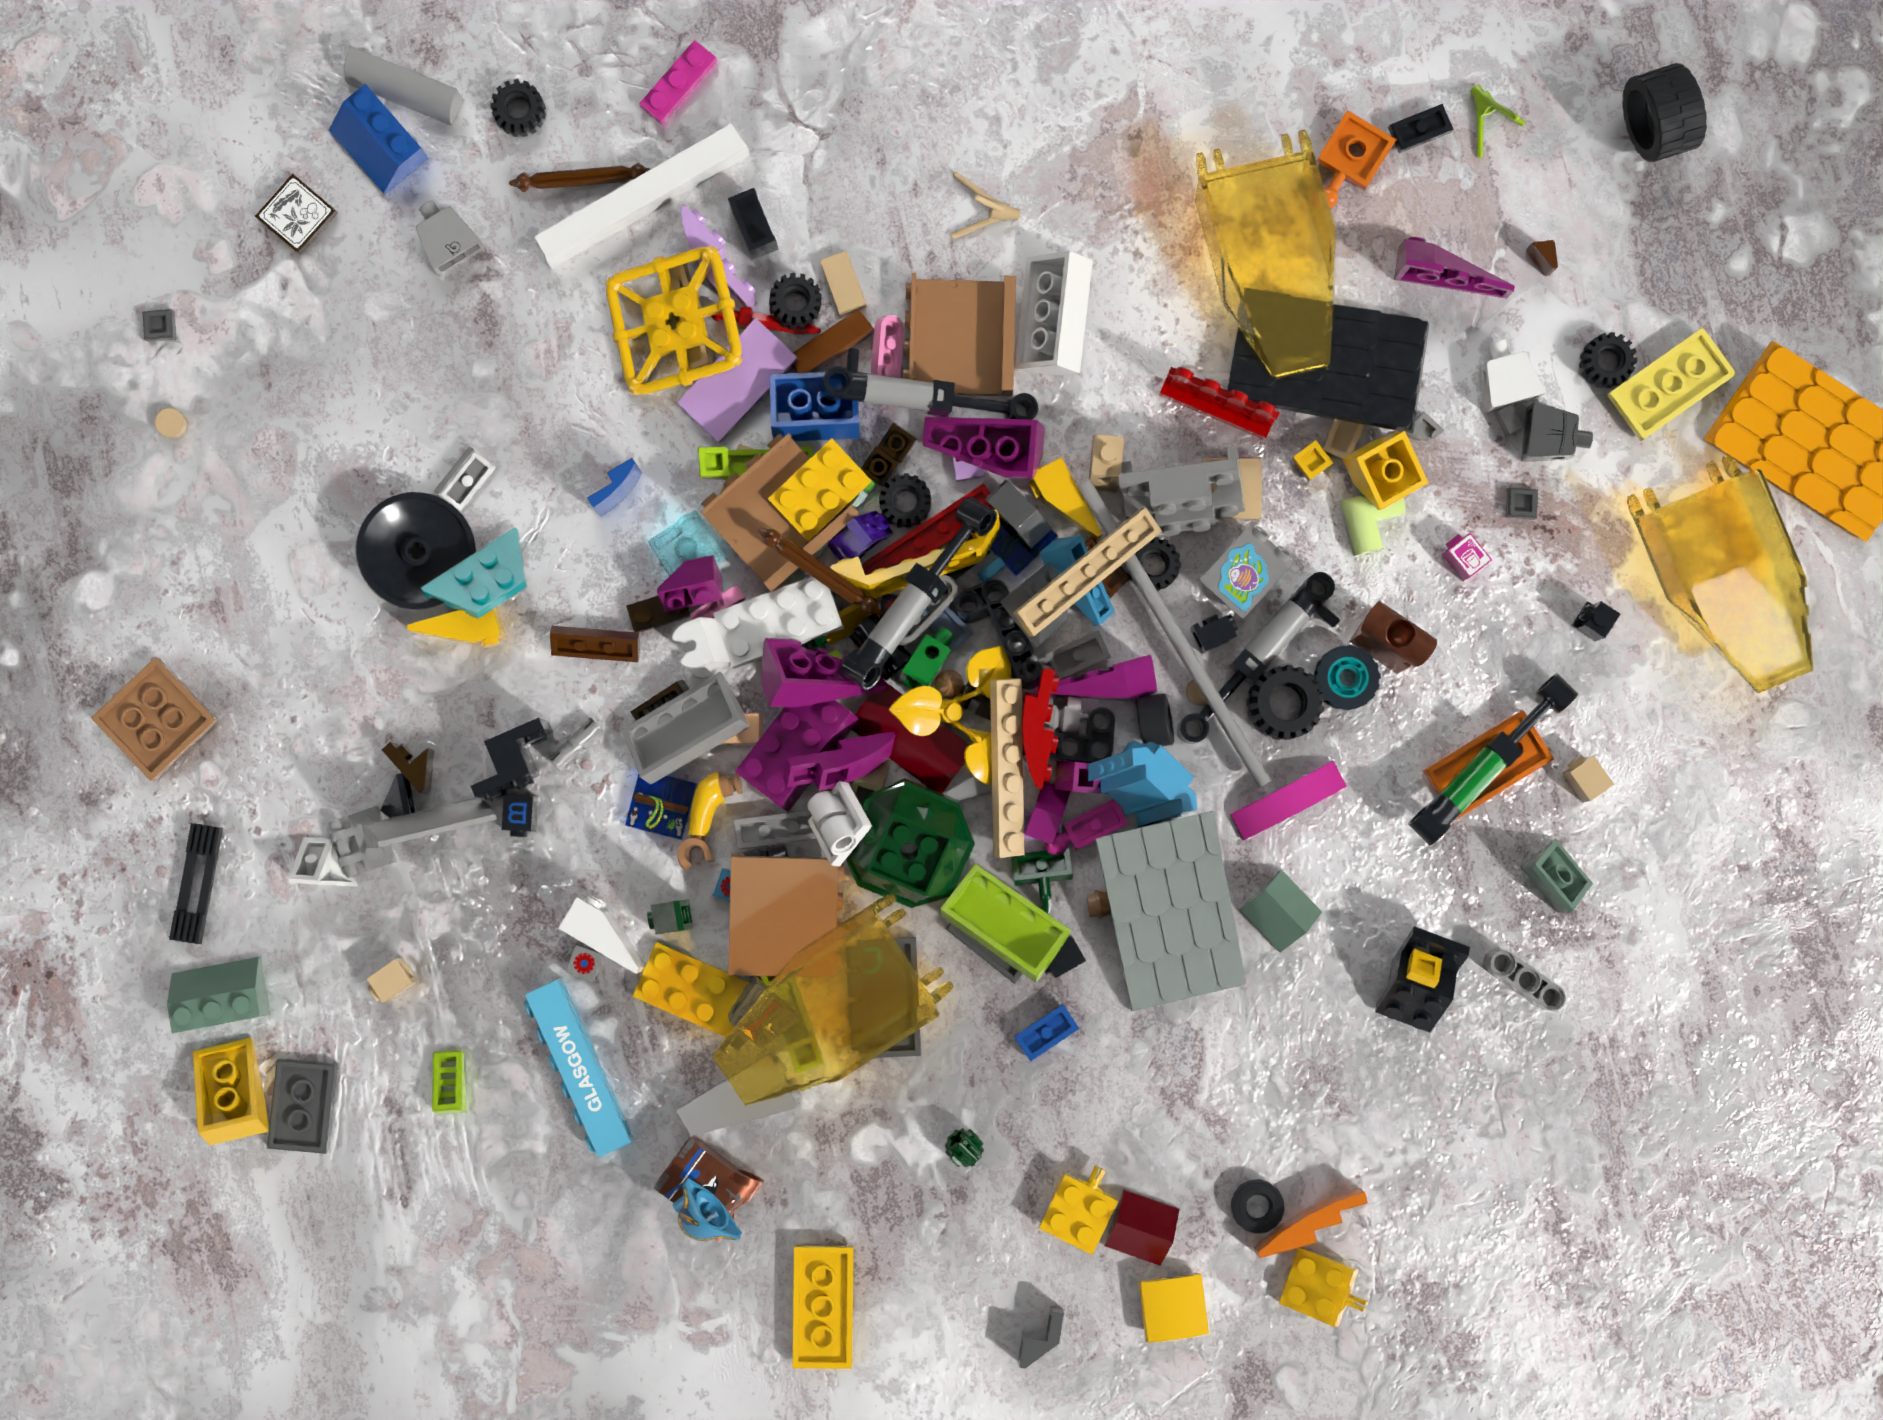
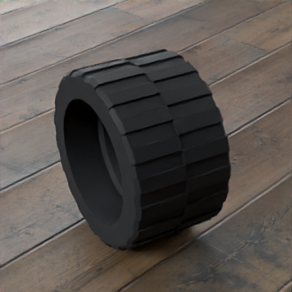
M1674 63L1628 79L1622 95L1623 116L1630 140L1637 153L1644 160L1651 163L1697 149L1702 145L1707 130L1705 102L1696 78L1687 67L1680 63Z

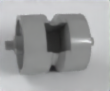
M1050 695L1048 704L1053 705L1050 722H1044V725L1053 727L1054 731L1059 729L1061 733L1078 734L1079 724L1082 722V719L1088 720V714H1084L1083 710H1081V697L1064 696L1062 700H1058L1056 695Z

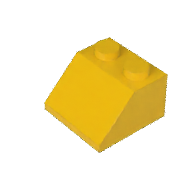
M1405 431L1388 432L1342 458L1353 484L1377 510L1388 507L1429 483Z

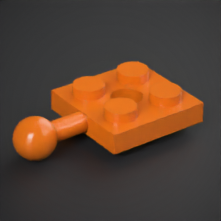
M1347 110L1316 162L1335 172L1328 186L1322 187L1317 191L1315 195L1317 206L1323 210L1332 209L1338 202L1337 191L1345 179L1365 191L1397 139ZM1352 144L1360 145L1363 148L1364 154L1360 157L1352 156L1349 152V146Z

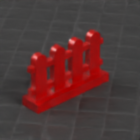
M1170 368L1159 396L1263 440L1267 438L1271 426L1280 414V412L1275 411L1276 408L1273 405L1263 401L1256 403L1249 400L1248 395L1238 390L1230 392L1221 388V384L1212 379H1199L1193 376L1194 373L1186 368Z

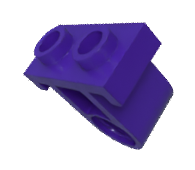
M875 510L854 517L846 524L847 527L831 540L827 546L839 561L845 558L852 559L857 556L860 560L878 543L890 537L893 531L889 528L890 523L887 518Z

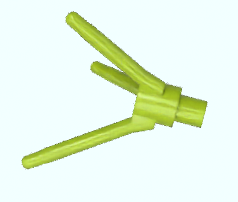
M1478 84L1470 92L1475 98L1474 103L1477 106V158H1482L1484 116L1497 110L1521 126L1525 124V121L1519 118V115L1496 102L1488 91H1484Z

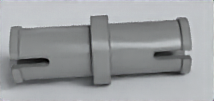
M590 717L572 736L569 734L566 737L567 741L548 759L561 771L579 752L583 754L586 751L584 748L598 734L603 732L602 728Z

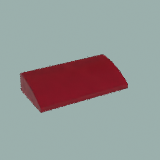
M886 682L887 688L885 691L870 693L855 714L859 721L852 731L860 737L893 731L895 739L889 759L928 788L943 793L965 764L964 752L970 744L942 723L930 735L918 736L909 732L889 711L890 706L903 694Z

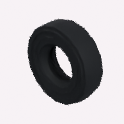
M1261 1179L1248 1180L1241 1184L1234 1192L1231 1200V1211L1236 1223L1245 1231L1255 1234L1267 1233L1276 1228L1282 1220L1285 1210L1284 1199L1280 1191L1270 1182ZM1254 1195L1264 1196L1269 1203L1268 1212L1260 1218L1252 1217L1247 1212V1201Z

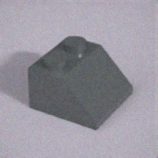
M1050 562L1028 577L1000 601L1036 648L1067 621V610L1033 637L1028 636L1013 612L1060 575L1059 571Z

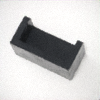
M755 188L729 197L728 201L751 259L754 260L779 250L776 238L770 229Z

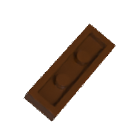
M552 626L550 630L552 656L639 662L640 637L637 632Z

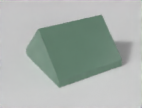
M1556 838L1520 867L1559 913L1574 911L1593 885L1592 881Z
M1282 869L1239 909L1280 953L1306 934L1322 913Z

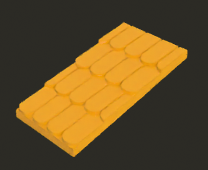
M1771 341L1703 440L1860 540L1868 542L1875 532L1874 530L1883 521V409L1808 363L1777 342Z

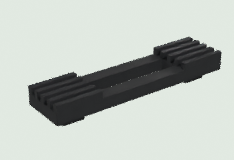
M191 823L185 851L187 854L169 940L202 944L223 828ZM197 855H206L196 913L187 912Z

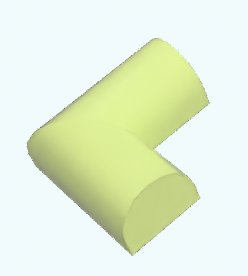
M1364 495L1340 500L1354 557L1384 549L1377 521L1404 515V497L1382 510H1377Z

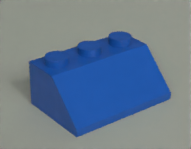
M366 84L343 101L329 128L332 135L384 195L429 159L418 143Z
M826 372L769 374L771 431L773 439L778 434L785 437L788 433L792 436L791 438L794 442L830 440L831 438L833 440L860 439L859 402L844 399L831 401L822 396L819 383ZM838 378L829 379V384L833 389L841 390L843 388L842 382Z

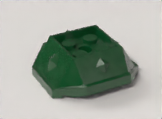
M906 778L867 795L861 807L872 827L846 858L857 886L910 908L950 897L975 845L959 801ZM906 843H913L917 846L916 850L912 853H904L901 847Z

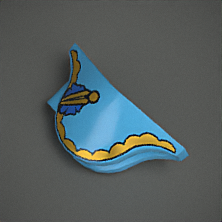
M687 1178L682 1186L684 1195L673 1203L674 1210L678 1212V1224L681 1230L688 1237L698 1241H709L717 1238L740 1239L742 1232L721 1201L709 1190Z

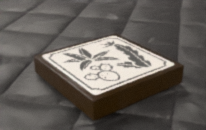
M292 174L255 217L295 252L301 255L338 212L298 177Z

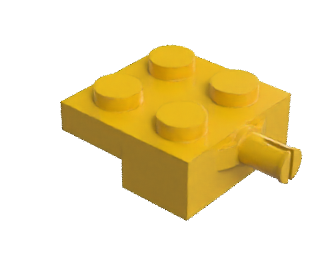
M1094 1165L1088 1181L1080 1180L1063 1172L1038 1228L1093 1255L1118 1203L1116 1197L1102 1191L1098 1187L1106 1170Z
M1299 1247L1279 1304L1330 1326L1337 1327L1347 1306L1364 1313L1366 1310L1364 1306H1367L1368 1300L1352 1295V1287L1359 1269Z

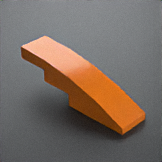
M1356 1188L1330 1197L1300 1212L1276 1228L1254 1247L1256 1255L1259 1258L1317 1243L1314 1231L1343 1223L1340 1211L1367 1204L1365 1191L1361 1188Z

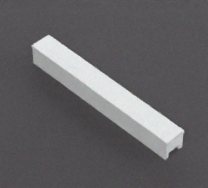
M731 123L534 236L546 256L545 259L551 269H554L750 156L748 146L742 141L734 125Z

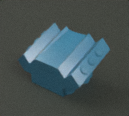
M1137 741L1128 742L1121 753L1087 765L1088 782L1100 780L1101 794L1107 793L1124 809L1125 815L1137 814L1138 827L1169 821L1172 818H1178L1197 810L1196 793L1188 787L1194 776L1161 745L1153 742H1148L1147 744Z

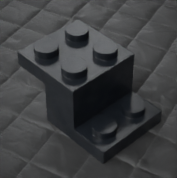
M536 718L484 741L497 775L471 785L470 787L475 797L483 798L485 801L491 800L492 802L503 798L504 795H508L506 792L508 789L518 788L520 790L534 784L533 779L540 776L527 744L531 743V746H534L548 739L546 735L553 732L549 721Z
M1414 926L1392 959L1388 986L1376 1003L1375 1012L1430 1033L1453 1001L1457 972L1468 958L1470 947ZM1414 949L1442 959L1439 982L1435 988L1406 978L1409 957Z

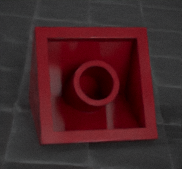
M1123 1189L1104 1246L1161 1266L1173 1244L1180 1209Z

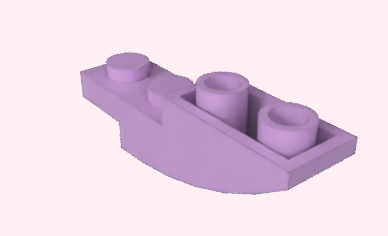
M684 205L681 208L682 223L690 248L695 249L712 245L719 250L718 254L722 259L726 255L723 246L726 243L725 240L715 229L710 232L705 227L706 220L696 209L691 211ZM724 258L722 262L729 291L743 306L753 307L757 304L753 295L756 292L746 279L740 281L734 274L736 272L734 266ZM702 259L696 260L698 267ZM711 267L706 280L718 294Z

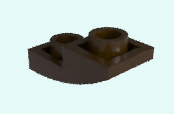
M893 422L878 446L873 449L861 470L880 486H885L886 481L896 472L918 438Z

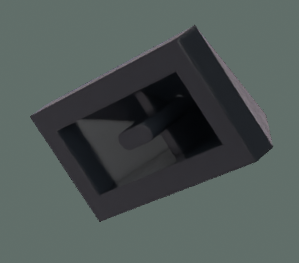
M402 773L396 774L380 809L389 818L416 812L411 783Z

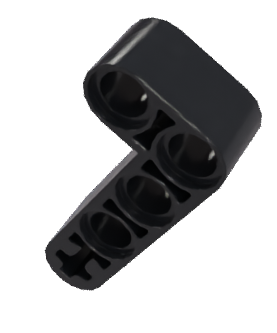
M991 579L959 592L954 600L957 616L964 623H973L989 617L999 643L1006 652L1014 678L1022 679V689L1031 690L1038 687L1041 667L1030 640L1015 621L1009 626H1002L998 623L1003 617L1012 618L1000 603L1009 594L1005 583L999 579ZM993 591L1003 594L999 600L994 601L988 598V595ZM965 602H972L976 605L971 611H963L961 609L962 604ZM1016 642L1022 643L1025 646L1021 652H1013L1009 647ZM1025 661L1029 672L1033 673V676L1030 678L1023 672L1022 663Z
M1105 707L1093 710L1088 716L1086 735L1054 732L1055 736H1059L1056 753H1050L1049 760L1093 763L1112 756L1115 731V716L1113 712ZM1102 713L1107 716L1109 720L1107 728L1099 729L1094 725L1093 718L1096 714ZM1072 740L1076 743L1077 753L1075 755L1068 756L1063 753L1061 746L1064 741ZM1100 742L1105 745L1107 752L1103 758H1096L1092 755L1091 746L1093 743Z

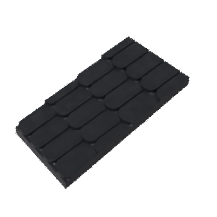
M1244 288L1228 391H1241L1248 395L1249 400L1256 403L1260 401L1267 402L1277 409L1408 433L1414 432L1429 331L1428 321L1386 314L1377 310L1330 304L1327 301L1293 297L1290 294Z

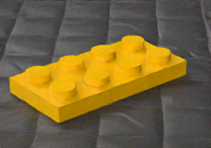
M656 942L632 997L727 1037L735 1028L729 1022L728 1013L749 981L734 975H728V972Z
M794 1246L792 1368L852 1369L854 1246Z

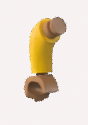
M719 771L714 772L701 780L697 786L689 820L688 836H691V838L683 841L677 851L679 865L684 871L687 872L693 865L690 854L697 847L703 849L705 861H715L713 849L705 842V837L709 836L716 808L721 803H725L726 797L732 796L733 792L737 791V794L743 793L741 778L737 773H734L733 777L730 778L729 775L721 776Z

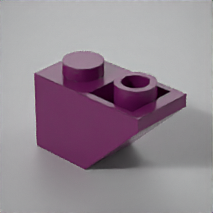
M713 555L684 561L657 588V593L666 612L722 600V574Z

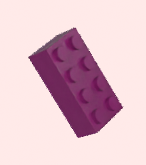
M836 700L801 707H784L736 769L735 773L779 807L789 812L810 783L786 787L783 780L786 759L836 750L838 741L846 738L859 721V718Z

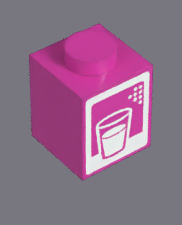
M1471 532L1463 538L1460 534L1456 535L1445 544L1448 550L1441 554L1462 581L1469 579L1492 561L1491 557Z

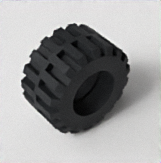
M1293 665L1277 666L1263 673L1254 685L1250 687L1248 692L1250 695L1246 706H1249L1250 711L1247 713L1249 718L1252 717L1254 727L1261 729L1263 735H1269L1275 740H1291L1310 732L1314 725L1319 723L1321 719L1319 718L1320 714L1324 712L1325 707L1322 706V701L1325 700L1324 694H1321L1318 690L1322 687L1319 682L1316 683L1313 680L1315 677L1313 674H1307L1304 672V668H1294ZM1279 686L1292 688L1300 697V712L1291 720L1280 719L1271 710L1270 695Z

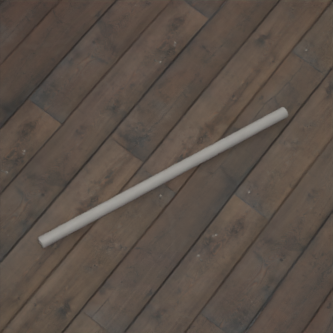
M1088 479L1077 487L1105 534L1109 535L1118 525L1093 483ZM1134 554L1124 562L1125 567L1258 788L1266 785L1271 781L1270 777Z

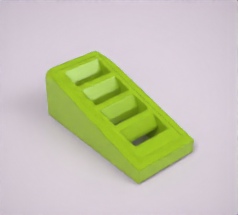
M462 1050L433 1052L432 1112L436 1114L466 1113L464 1051ZM456 1061L455 1067H441V1062ZM456 1073V1078L442 1079V1074ZM455 1086V1091L443 1092V1087ZM455 1098V1103L443 1104V1099Z

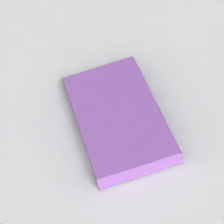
M757 318L739 335L742 347L741 358L743 359L739 366L736 365L729 371L698 379L677 402L719 443L725 439L770 390L769 374H785L799 359ZM721 355L715 362L722 361L726 358H724Z

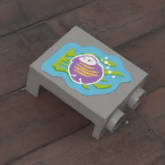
M1251 524L1200 579L1205 586L1242 619L1246 617L1294 564L1290 553L1282 546L1276 547L1268 540L1270 537L1265 530L1259 526L1254 527Z

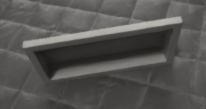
M718 672L621 730L640 778L653 784L750 726L727 680L721 672Z
M474 798L362 824L366 847L380 848L496 820V815L483 799Z

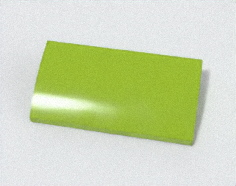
M976 863L940 908V916L1035 983L1043 975L1071 933L1069 928Z

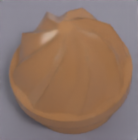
M944 670L938 674L935 679V689L940 692L943 698L953 699L961 694L960 691L964 681L958 672Z
M1094 890V893L1087 894L1089 917L1102 919V917L1111 914L1106 892Z

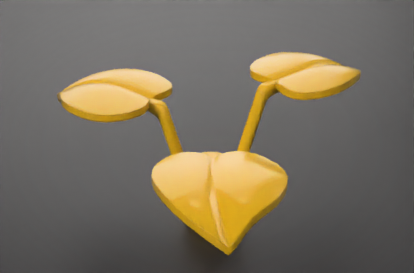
M1001 646L981 650L970 658L966 667V677L970 685L977 687L974 691L949 700L942 699L940 692L933 687L919 686L901 695L889 708V711L914 735H930L938 728L940 722L951 723L953 727H957L975 739L977 743H973L965 749V764L976 779L987 785H992L991 734L986 735L981 740L978 734L959 723L963 713L960 703L979 695L981 691L987 698H990V680L1011 678V665L1004 648Z

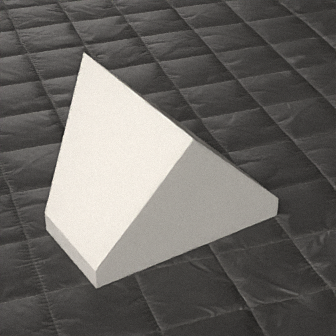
M303 837L288 878L289 883L358 886L354 877L347 878L344 868L340 867L338 861L340 855L331 839Z

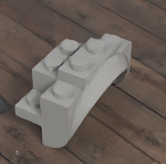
M1237 447L1227 448V460L1132 472L1131 461L1122 462V474H1118L1119 486L1124 495L1126 520L1139 509L1146 507L1162 530L1161 533L1173 536L1180 534L1181 531H1207L1210 527L1217 526V519L1221 516L1233 517L1238 515L1239 512H1244L1243 484ZM1211 483H1216L1219 486L1212 493ZM1145 492H1150V499L1144 495Z

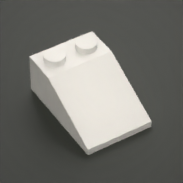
M594 895L576 897L558 929L633 973L643 972L646 965L612 912L604 908L607 903Z

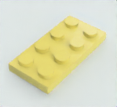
M1702 327L1612 390L1607 396L1637 438L1642 441L1737 373Z

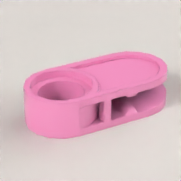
M734 586L722 593V600L704 604L695 610L690 617L692 620L699 617L715 618L713 613L739 604L746 597L739 586Z

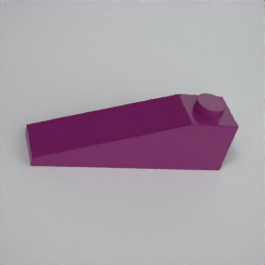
M1409 237L1404 239L1399 246L1394 280L1505 299L1514 292V285L1433 243L1425 242L1424 238Z
M925 417L922 445L1005 478L1034 479L1043 456L1045 427L1038 420Z
M765 638L763 642L761 685L771 707H801L885 691L887 685L884 677L881 676L874 687L864 690L843 676L840 668L847 655L840 659L828 655L827 650L818 647L814 651L801 647V642L792 639Z
M1147 655L1117 663L1105 671L1103 669L1093 670L1080 675L1081 677L1078 678L1069 677L1059 680L1057 692L1050 695L1119 701L1134 699L1135 704H1137L1139 697L1151 696V694L1157 692L1152 656ZM1038 687L1034 688L1035 694H1037Z

